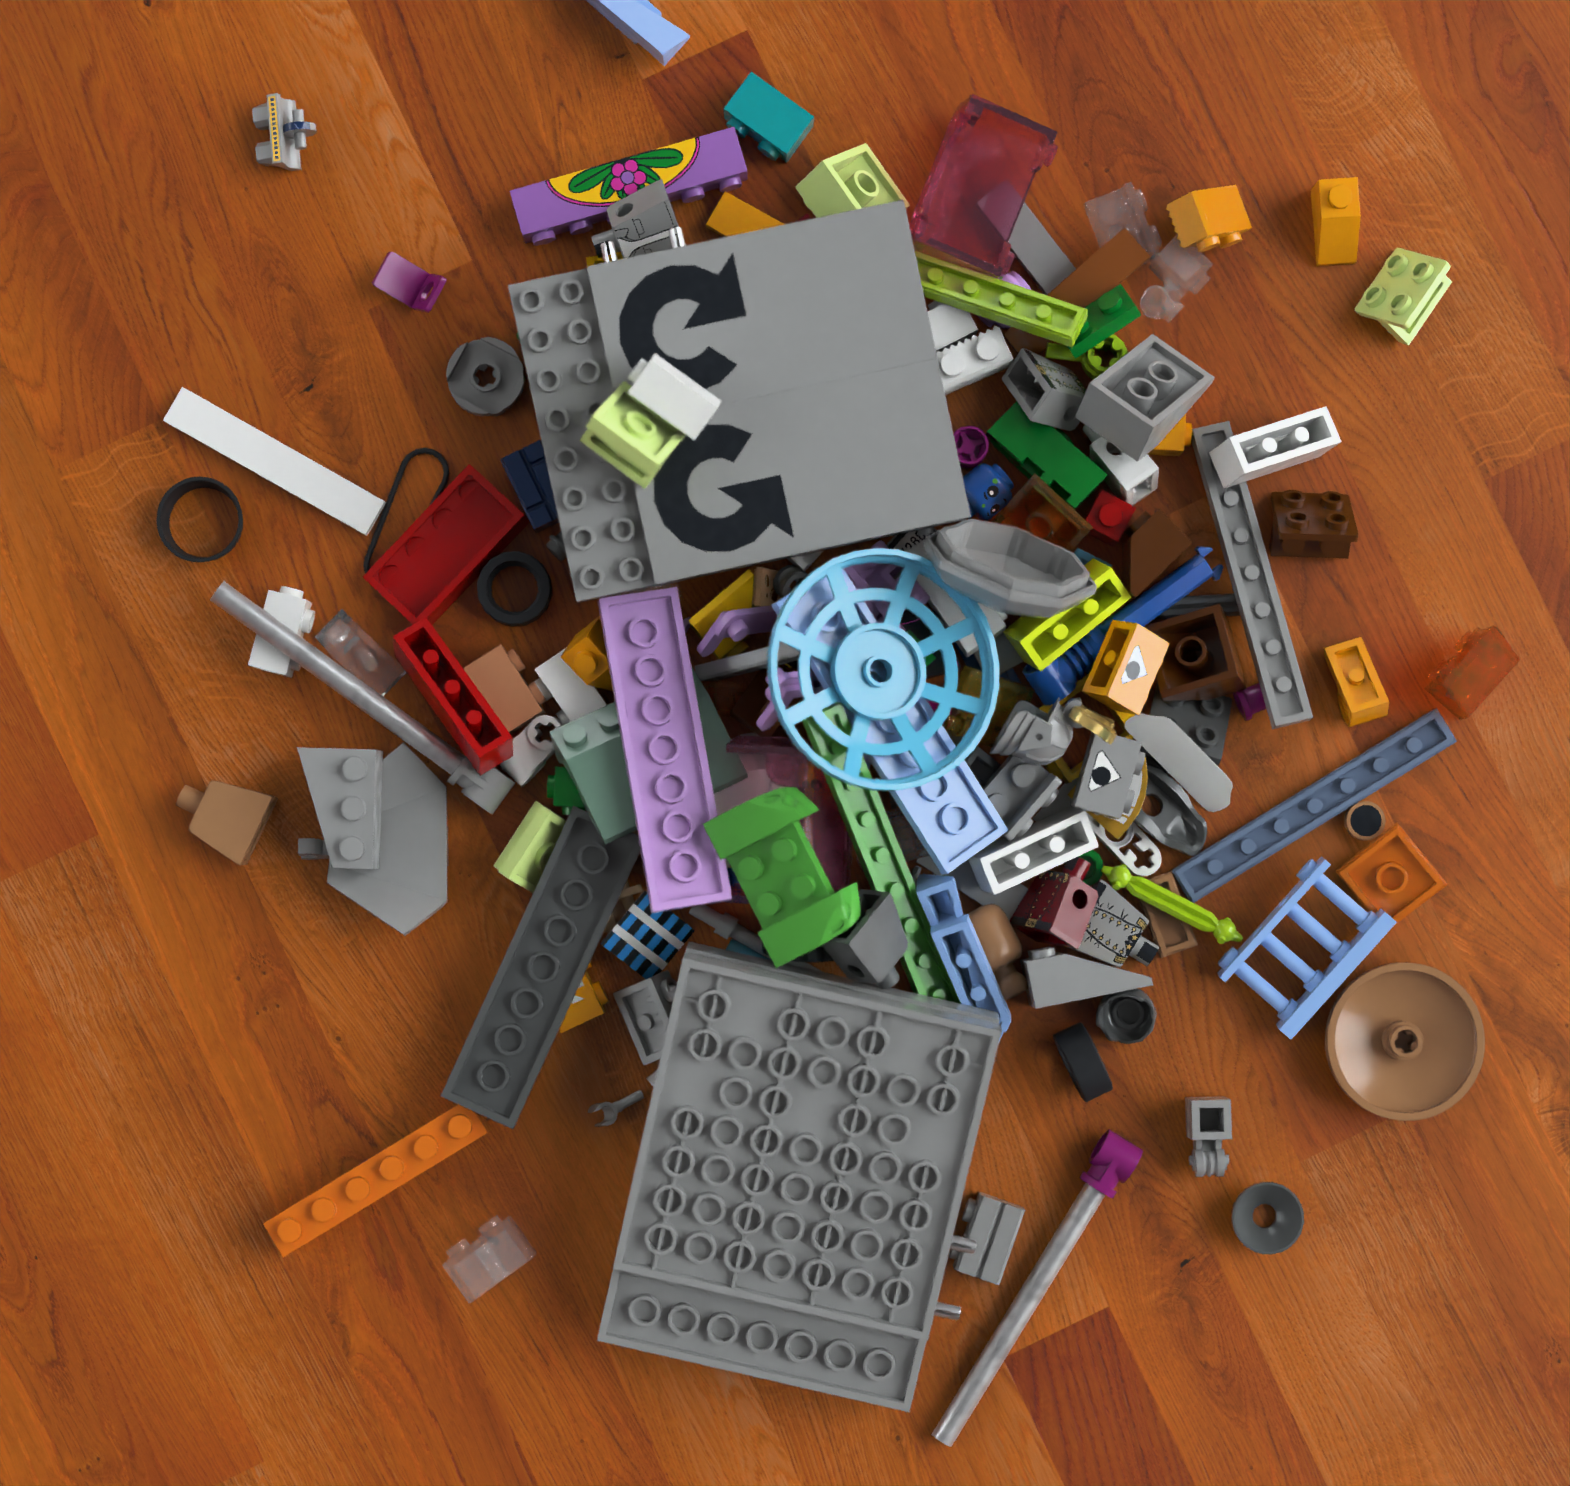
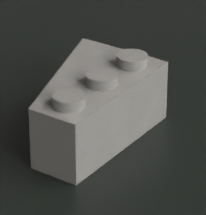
M297 747L332 868L379 869L383 751L374 749Z

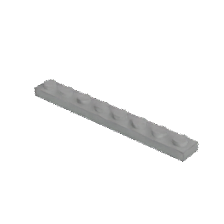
M1226 421L1192 429L1191 442L1271 727L1276 729L1310 721L1313 718V714L1247 482L1223 488L1209 455V452L1233 436L1230 422Z

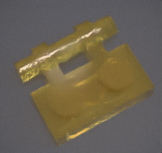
M964 665L956 692L980 698L982 671ZM999 676L996 706L988 728L979 741L982 745L992 747L1015 703L1020 700L1030 702L1035 692L1034 689L1028 685ZM960 710V713L955 716L949 714L942 725L951 732L952 736L964 737L975 714Z

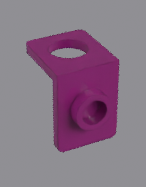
M388 252L372 281V285L413 310L429 313L447 278L441 275L429 274L398 254ZM433 287L432 292L430 293L429 297L426 299V297H427L429 291H430L431 288Z

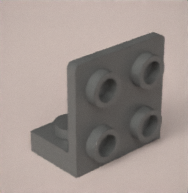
M1157 681L1149 715L1163 716L1171 719L1219 766L1222 759L1232 699L1227 696H1220L1210 700L1164 701ZM1141 746L1140 751L1145 753L1146 763L1150 766L1159 768L1163 772L1169 774Z

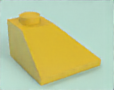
M750 569L688 620L691 628L701 640L722 611L752 608L754 574ZM750 634L738 642H734L731 637L723 638L713 654L718 660L742 654L749 647L745 641L750 637Z

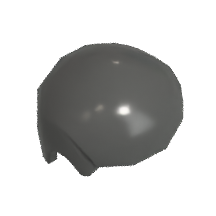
M1141 989L1107 994L1101 998L1097 1007L1096 1026L1100 1027L1109 1041H1119L1124 1044L1141 1042L1154 1029L1157 1016L1156 1008L1150 997Z

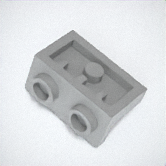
M668 970L613 993L643 1065L657 1061L661 1057L673 1002L667 1001L671 985L677 986V982L671 977Z

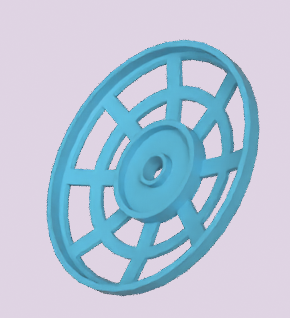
M873 548L853 551L826 562L809 573L793 589L782 605L772 628L767 652V677L771 700L781 725L792 743L811 763L827 775L848 785L868 790L897 791L919 787L941 778L959 766L976 748L985 734L995 710L999 690V659L990 625L977 601L960 594L944 583L936 572L932 561L920 555L902 550ZM866 563L893 564L903 567L894 590L871 587L857 589L852 592L848 591L841 569ZM918 574L929 578L946 591L960 607L966 619L944 628L940 620L929 608L910 596ZM827 577L834 600L828 603L815 616L805 635L785 626L790 613L801 597L817 582ZM870 600L889 602L883 623H870L862 626L854 603ZM907 609L917 616L931 631L932 635L916 643L907 632L899 628L904 610ZM839 611L848 634L834 648L817 641L816 638L824 624ZM974 633L978 644L982 665L980 698L956 692L958 686V665L952 643ZM780 642L800 651L798 657V679L804 701L787 710L781 698L777 677V655ZM939 649L944 665L943 688L926 682L924 657ZM811 656L830 664V679L832 683L831 687L815 695L810 680ZM873 661L881 662L886 668L887 676L882 683L876 682L870 675V666ZM919 698L938 703V707L930 720L916 732L905 712L911 709ZM840 701L846 709L855 714L850 736L834 726L825 716L822 709ZM951 708L975 714L969 729L960 743L944 759L935 763L923 743L940 729L948 717ZM812 716L826 735L838 744L846 747L847 751L843 770L831 765L815 753L800 737L794 724ZM890 719L901 738L898 742L887 744L866 742L870 721ZM908 751L921 772L896 779H869L859 776L863 754L889 756Z

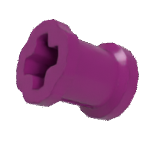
M1259 683L1233 693L1237 708L1245 721L1252 719V714L1266 709Z

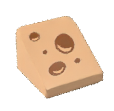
M764 567L754 569L752 607L769 606L782 598L777 595L773 587V580L778 571Z

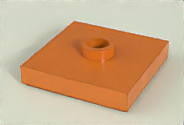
M1398 822L1335 870L1368 912L1372 910L1376 913L1381 908L1397 923L1448 885Z

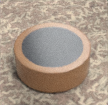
M1370 801L1354 804L1348 808L1344 816V825L1347 832L1358 840L1374 839L1382 833L1386 821L1383 810L1377 804Z

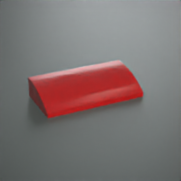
M468 464L362 577L411 624L426 617L431 625H433L475 581L488 561L499 555L530 521L473 466Z

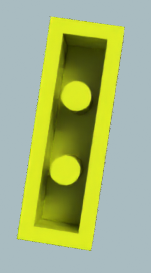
M1094 558L1084 565L1090 572L1089 576L1095 582L1097 589L1094 595L1079 605L1050 618L1021 616L1003 631L1024 662L1041 672L1132 598L1110 566Z

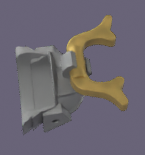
M1057 698L1048 713H1045L1026 700H1020L1015 703L992 745L990 754H1000V756L1011 755L1020 758L1021 762L1033 766L1048 765L1061 758L1073 738V727H1085L1105 742L1112 744L1117 736L1115 734L1116 731L1113 729L1115 721L1085 707L1081 702V698L1070 699L1064 707L1060 705V698Z

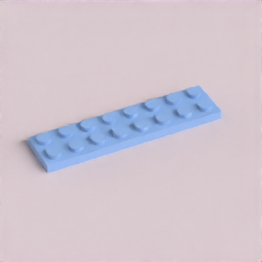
M841 569L848 591L857 590L845 570ZM827 577L817 582L801 597L790 613L785 626L805 635L815 616L828 603L834 600ZM791 592L771 604L777 616ZM864 601L854 603L862 626L878 623ZM839 611L824 624L816 638L817 641L834 648L848 634ZM811 656L810 668L824 690L831 687L830 664ZM873 661L870 666V675L876 682L882 683L887 676L885 666L879 661ZM919 698L916 704L905 713L917 732L930 720L934 711L926 699ZM844 707L852 727L855 714ZM890 719L870 721L866 742L887 744L901 740ZM943 725L930 739L923 743L935 763L944 759L956 747ZM908 751L889 756L866 755L881 779L908 777L921 772ZM965 760L939 779L919 787L889 791L942 875L948 874L1008 831V828Z

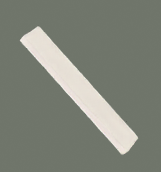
M184 387L179 391L163 419L167 424L368 536L386 504L384 500Z

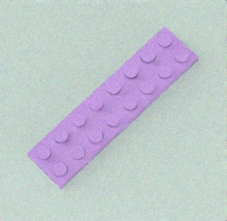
M677 587L599 598L598 607L651 914L730 901L732 895L725 859L720 860L703 826L704 823L717 817V810Z

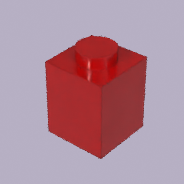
M1102 489L1096 496L1079 529L1114 547L1121 538L1136 507Z

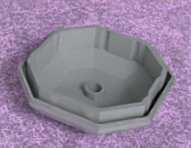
M976 519L962 520L960 523L943 527L938 533L927 536L923 542L928 559L932 561L936 572L944 583L960 594L1000 613L1050 618L1079 605L1094 595L1097 589L1095 582L1089 576L1090 572L1075 553L1016 526Z

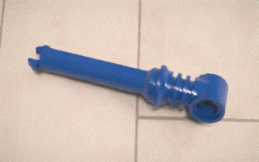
M1197 546L1194 548L1197 552L1194 557L1103 623L1097 625L1041 672L1027 664L1022 672L1043 705H1052L1057 698H1060L1061 701L1075 689L1077 679L1081 680L1084 678V672L1086 674L1090 673L1112 620L1138 623L1144 627L1211 577L1214 581L1219 580L1224 568L1223 565L1218 564L1211 569L1203 558L1213 551L1212 547Z

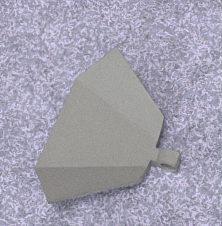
M403 742L383 759L379 869L332 868L325 841L321 839H298V854L302 860L329 859L327 884L406 936L448 902L447 787Z

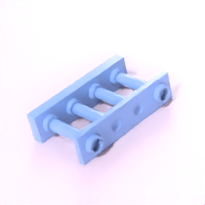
M1322 856L1316 862L1311 858L1296 875L1300 879L1299 882L1238 950L1231 947L1217 963L1221 967L1217 974L1224 982L1235 974L1278 1011L1277 1017L1280 1020L1276 1025L1290 1040L1397 923L1381 908L1376 913L1372 910L1367 912L1323 873L1331 864ZM1312 885L1357 924L1356 929L1359 932L1349 943L1346 940L1341 942L1297 904ZM1285 915L1290 917L1331 953L1329 958L1333 961L1323 972L1319 969L1314 971L1271 933ZM1260 944L1304 982L1303 987L1306 991L1297 1001L1293 998L1290 1000L1285 998L1244 962Z

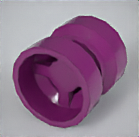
M964 426L954 432V439L961 469H972L984 460L989 447L988 438L981 429L975 426Z

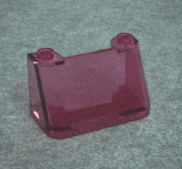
M971 94L957 107L951 118L909 222L914 250L994 278L1000 277L1001 274L1006 275L1015 256V253L1010 252L1011 243L1008 241L1035 174L1043 165L1049 167L1056 155L1058 145L1053 143L1058 132Z

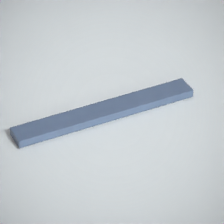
M1435 708L1170 871H1172L1173 877L1186 898L1195 903L1456 743L1457 740L1438 709Z

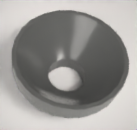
M1274 1182L1253 1184L1244 1189L1234 1202L1232 1209L1234 1232L1238 1239L1254 1252L1261 1254L1283 1252L1290 1248L1302 1233L1304 1225L1302 1205L1297 1196L1281 1184ZM1261 1204L1271 1205L1275 1211V1219L1267 1227H1259L1253 1220V1212Z

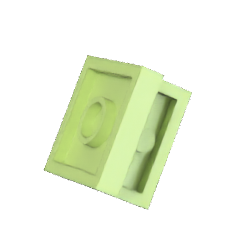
M623 381L592 415L585 426L587 430L579 441L642 488L646 489L686 434L627 393L632 386Z
M535 800L493 866L509 880L534 893L567 820Z

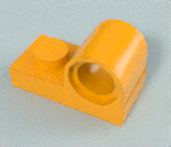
M1362 637L1324 648V658L1338 688V703L1347 726L1352 727L1387 716L1389 700Z

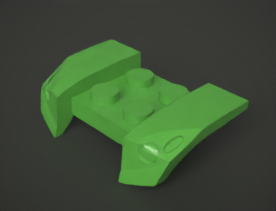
M783 787L750 799L703 824L720 860L727 858L763 929L757 933L775 968L835 938L849 929L861 915L857 882L835 893L808 841L799 820L819 811V809L796 787Z

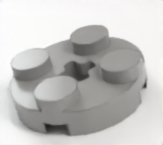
M484 337L479 340H473L470 343L466 342L455 350L447 365L448 388L453 398L461 408L477 416H500L515 405L525 385L524 367L515 350L507 343L496 338ZM488 367L493 368L492 375L496 378V381L493 384L488 383L485 387L479 386L480 380L475 376L478 370L484 372Z

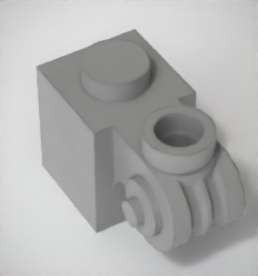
M1225 1096L1185 1097L1186 1137L1193 1140L1192 1156H1189V1165H1192L1195 1177H1203L1204 1175L1208 1177L1212 1175L1223 1177L1229 1164V1155H1225V1151L1222 1149V1140L1232 1139L1231 1099Z

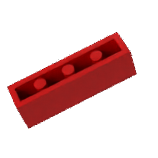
M425 617L392 636L396 659L478 774L481 776L513 756V737L429 620Z

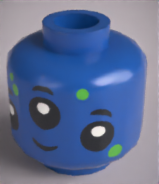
M980 463L963 477L971 515L969 519L975 515L983 521H988L1012 501L1011 489L1014 488V484L1005 471L996 463L992 466Z

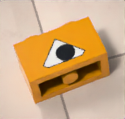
M1112 620L1082 692L1114 711L1140 715L1170 643L1138 623Z

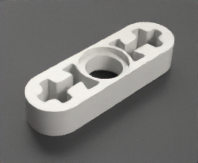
M1086 812L1094 835L1121 864L1127 866L1130 873L1143 877L1149 876L1159 869L1162 860L1160 850L1134 822L1127 829L1124 839L1114 842L1107 838L1105 828L1099 823L1096 826L1092 822L1094 818ZM1134 834L1139 838V841L1133 844L1140 852L1149 850L1152 854L1148 858L1151 863L1149 868L1144 865L1137 868L1134 865L1137 857L1130 849H1127L1124 855L1119 851V848L1126 846L1132 840Z

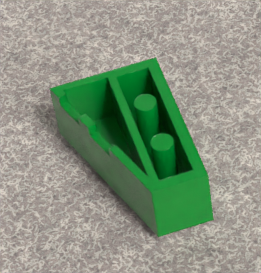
M1017 401L985 434L988 441L1067 518L1108 475L1091 458L1075 447L1072 440L1062 430L1031 421Z

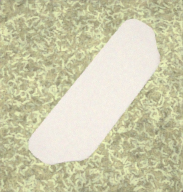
M1143 713L1134 715L1125 722V729L1136 741L1142 742L1141 746L1204 809L1216 812L1228 807L1233 788L1232 781L1176 723L1163 716H1152Z

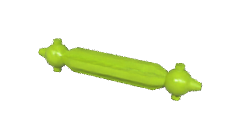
M1125 864L1114 867L1103 865L1101 871L1108 877V881L1114 890L1126 888L1132 896L1201 931L1213 932L1219 944L1229 941L1241 942L1243 940V936L1236 930L1230 918L1226 917L1218 920L1212 912L1141 876H1131Z

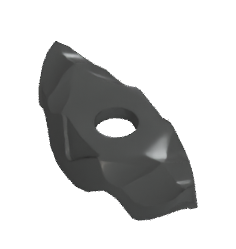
M1147 764L1148 781L1146 796H1152L1158 800L1160 812L1157 816H1149L1141 808L1133 822L1162 844L1188 856L1197 855L1206 841L1207 823L1205 819L1196 811L1188 794L1173 778L1159 768Z

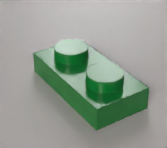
M1122 284L1106 292L1085 307L1088 309V317L1073 348L1068 347V349L1076 359L1141 316L1140 311Z

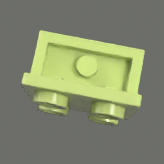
M1396 248L1391 256L1388 257L1370 287L1364 292L1363 297L1355 307V311L1360 316L1377 320L1398 342L1409 345L1452 283L1446 276L1451 265L1443 259Z

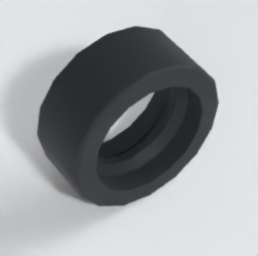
M520 551L503 552L491 558L482 568L477 582L478 599L484 611L498 623L511 627L526 626L538 620L548 609L552 597L551 579L543 564L532 555ZM519 566L525 568L534 575L537 581L538 593L536 599L529 608L523 611L510 612L504 610L496 604L492 596L494 578L501 570L507 567Z
M1081 1022L1053 1035L1059 1054L1083 1101L1088 1102L1113 1090V1085L1105 1065L1089 1033Z

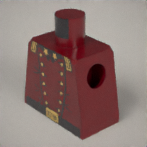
M1075 857L1066 862L1062 872L1047 870L1037 875L1010 918L1011 925L1036 942L1078 950L1098 899V892L1083 882L1091 864L1080 857Z

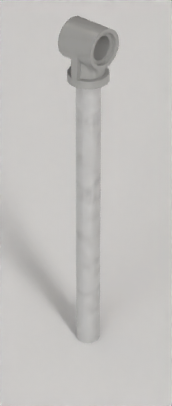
M225 581L222 582L211 597L210 601L451 774L447 782L451 785L458 784L463 788L461 792L490 814L493 815L515 785L513 780L495 767L480 776L466 756Z

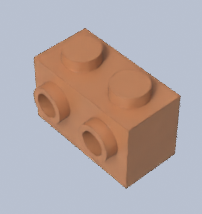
M500 644L463 669L512 735L536 717L545 714L546 712L541 704L547 700L535 682L528 685L521 675L520 671L526 667L516 651L511 649L507 652Z

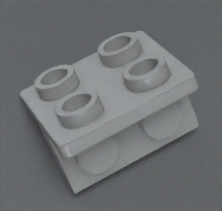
M1009 755L982 786V789L1008 828V831L1001 835V837L1009 841L1014 837H1022L1032 826L1033 820L1031 818L1040 807L1043 809L1048 807L1059 794L1057 788L1062 781L1057 776L1046 771L1041 765L1033 766L1021 762L1020 758Z

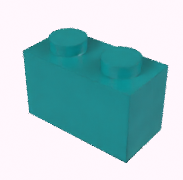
M750 72L724 108V118L728 121L726 126L728 128L735 127L737 135L741 138H745L746 135L750 136L759 143L757 148L774 161L779 157L787 163L814 126L813 115L753 72Z

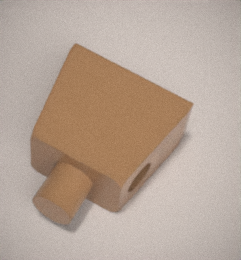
M211 780L205 793L185 785L178 796L176 806L194 814L188 828L191 833L239 865H247L278 798Z

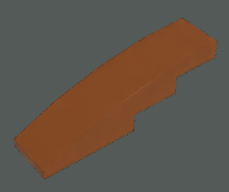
M1123 228L1047 296L1085 308L1103 294L1121 284L1147 262L1150 256L1130 232ZM1013 327L1003 334L1006 341L1017 353L1022 348H1025L1040 355L1046 350L1047 342L1054 343V341Z

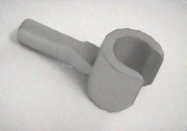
M638 1090L613 1103L602 1102L593 1104L589 1107L588 1113L596 1112L600 1109L604 1112L603 1121L594 1126L602 1127L613 1124L619 1112L644 1099V1095L641 1090Z

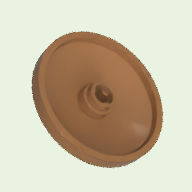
M1395 962L1374 967L1360 974L1339 994L1331 1008L1326 1023V1058L1339 1087L1353 1102L1363 1109L1392 1120H1422L1451 1108L1465 1096L1474 1084L1484 1058V1027L1480 1013L1471 996L1452 977L1438 969L1423 964Z

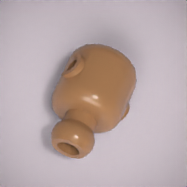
M987 904L967 913L1005 1001L1025 992L1028 989L1027 980L1023 974L1017 972L1013 965L1022 955V944L1006 913L996 904Z

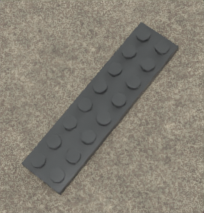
M573 806L441 1097L511 1129L515 1128L641 852L637 834L631 832L605 844L588 813Z

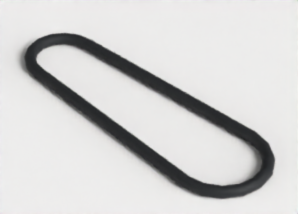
M429 448L415 449L407 454L401 462L363 564L365 573L370 569L369 564L408 462L416 455L430 454L439 459L444 471L443 479L430 505L445 489L450 474L449 467L443 455L436 450Z

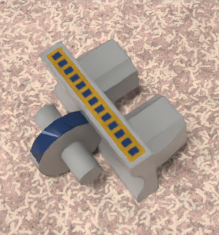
M278 93L266 95L267 103L252 108L253 122L256 128L260 130L269 129L270 141L257 143L255 147L256 161L265 166H278L289 171L301 170L300 150L307 149L306 137L317 133L316 124L304 120V110L296 109V101L281 98Z

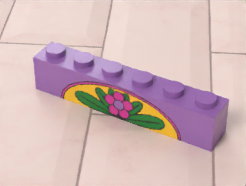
M731 127L510 190V195L525 243L533 242V245L537 246L554 241L556 239L555 235L570 231L571 235H577L592 230V224L606 220L610 224L607 208L610 205L657 180H663L670 202L682 199L683 203H689L705 197L704 192L719 188L720 192H728L740 188L742 181L748 180V172L735 127Z

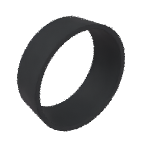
M191 477L176 483L165 493L157 510V529L162 542L173 554L187 561L207 562L221 558L235 547L242 534L243 515L237 497L226 485L212 478ZM211 488L218 490L231 499L238 511V528L233 540L223 551L211 557H197L186 553L176 544L170 531V515L175 503L184 494L194 489Z

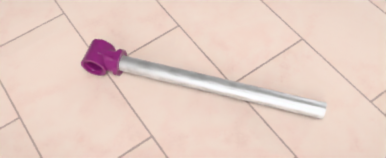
M1110 1129L1099 1139L1089 1158V1163L1092 1164L1088 1172L1083 1171L1079 1177L1086 1183L934 1429L932 1436L937 1440L952 1447L1105 1195L1113 1199L1117 1193L1114 1190L1117 1183H1124L1136 1168L1143 1153L1141 1148Z

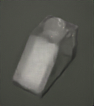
M343 609L315 636L321 645L342 666L383 697L406 674L401 664Z

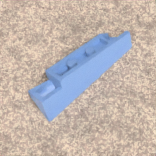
M586 0L634 44L637 45L639 43L663 66L690 39V35L664 19L661 12L648 0Z
M920 874L917 877L916 894L931 926L930 934L958 998L961 1004L998 1012L999 1024L1002 1030L1001 1039L1011 1023V1012L1002 995L969 915H963L956 881L953 876Z

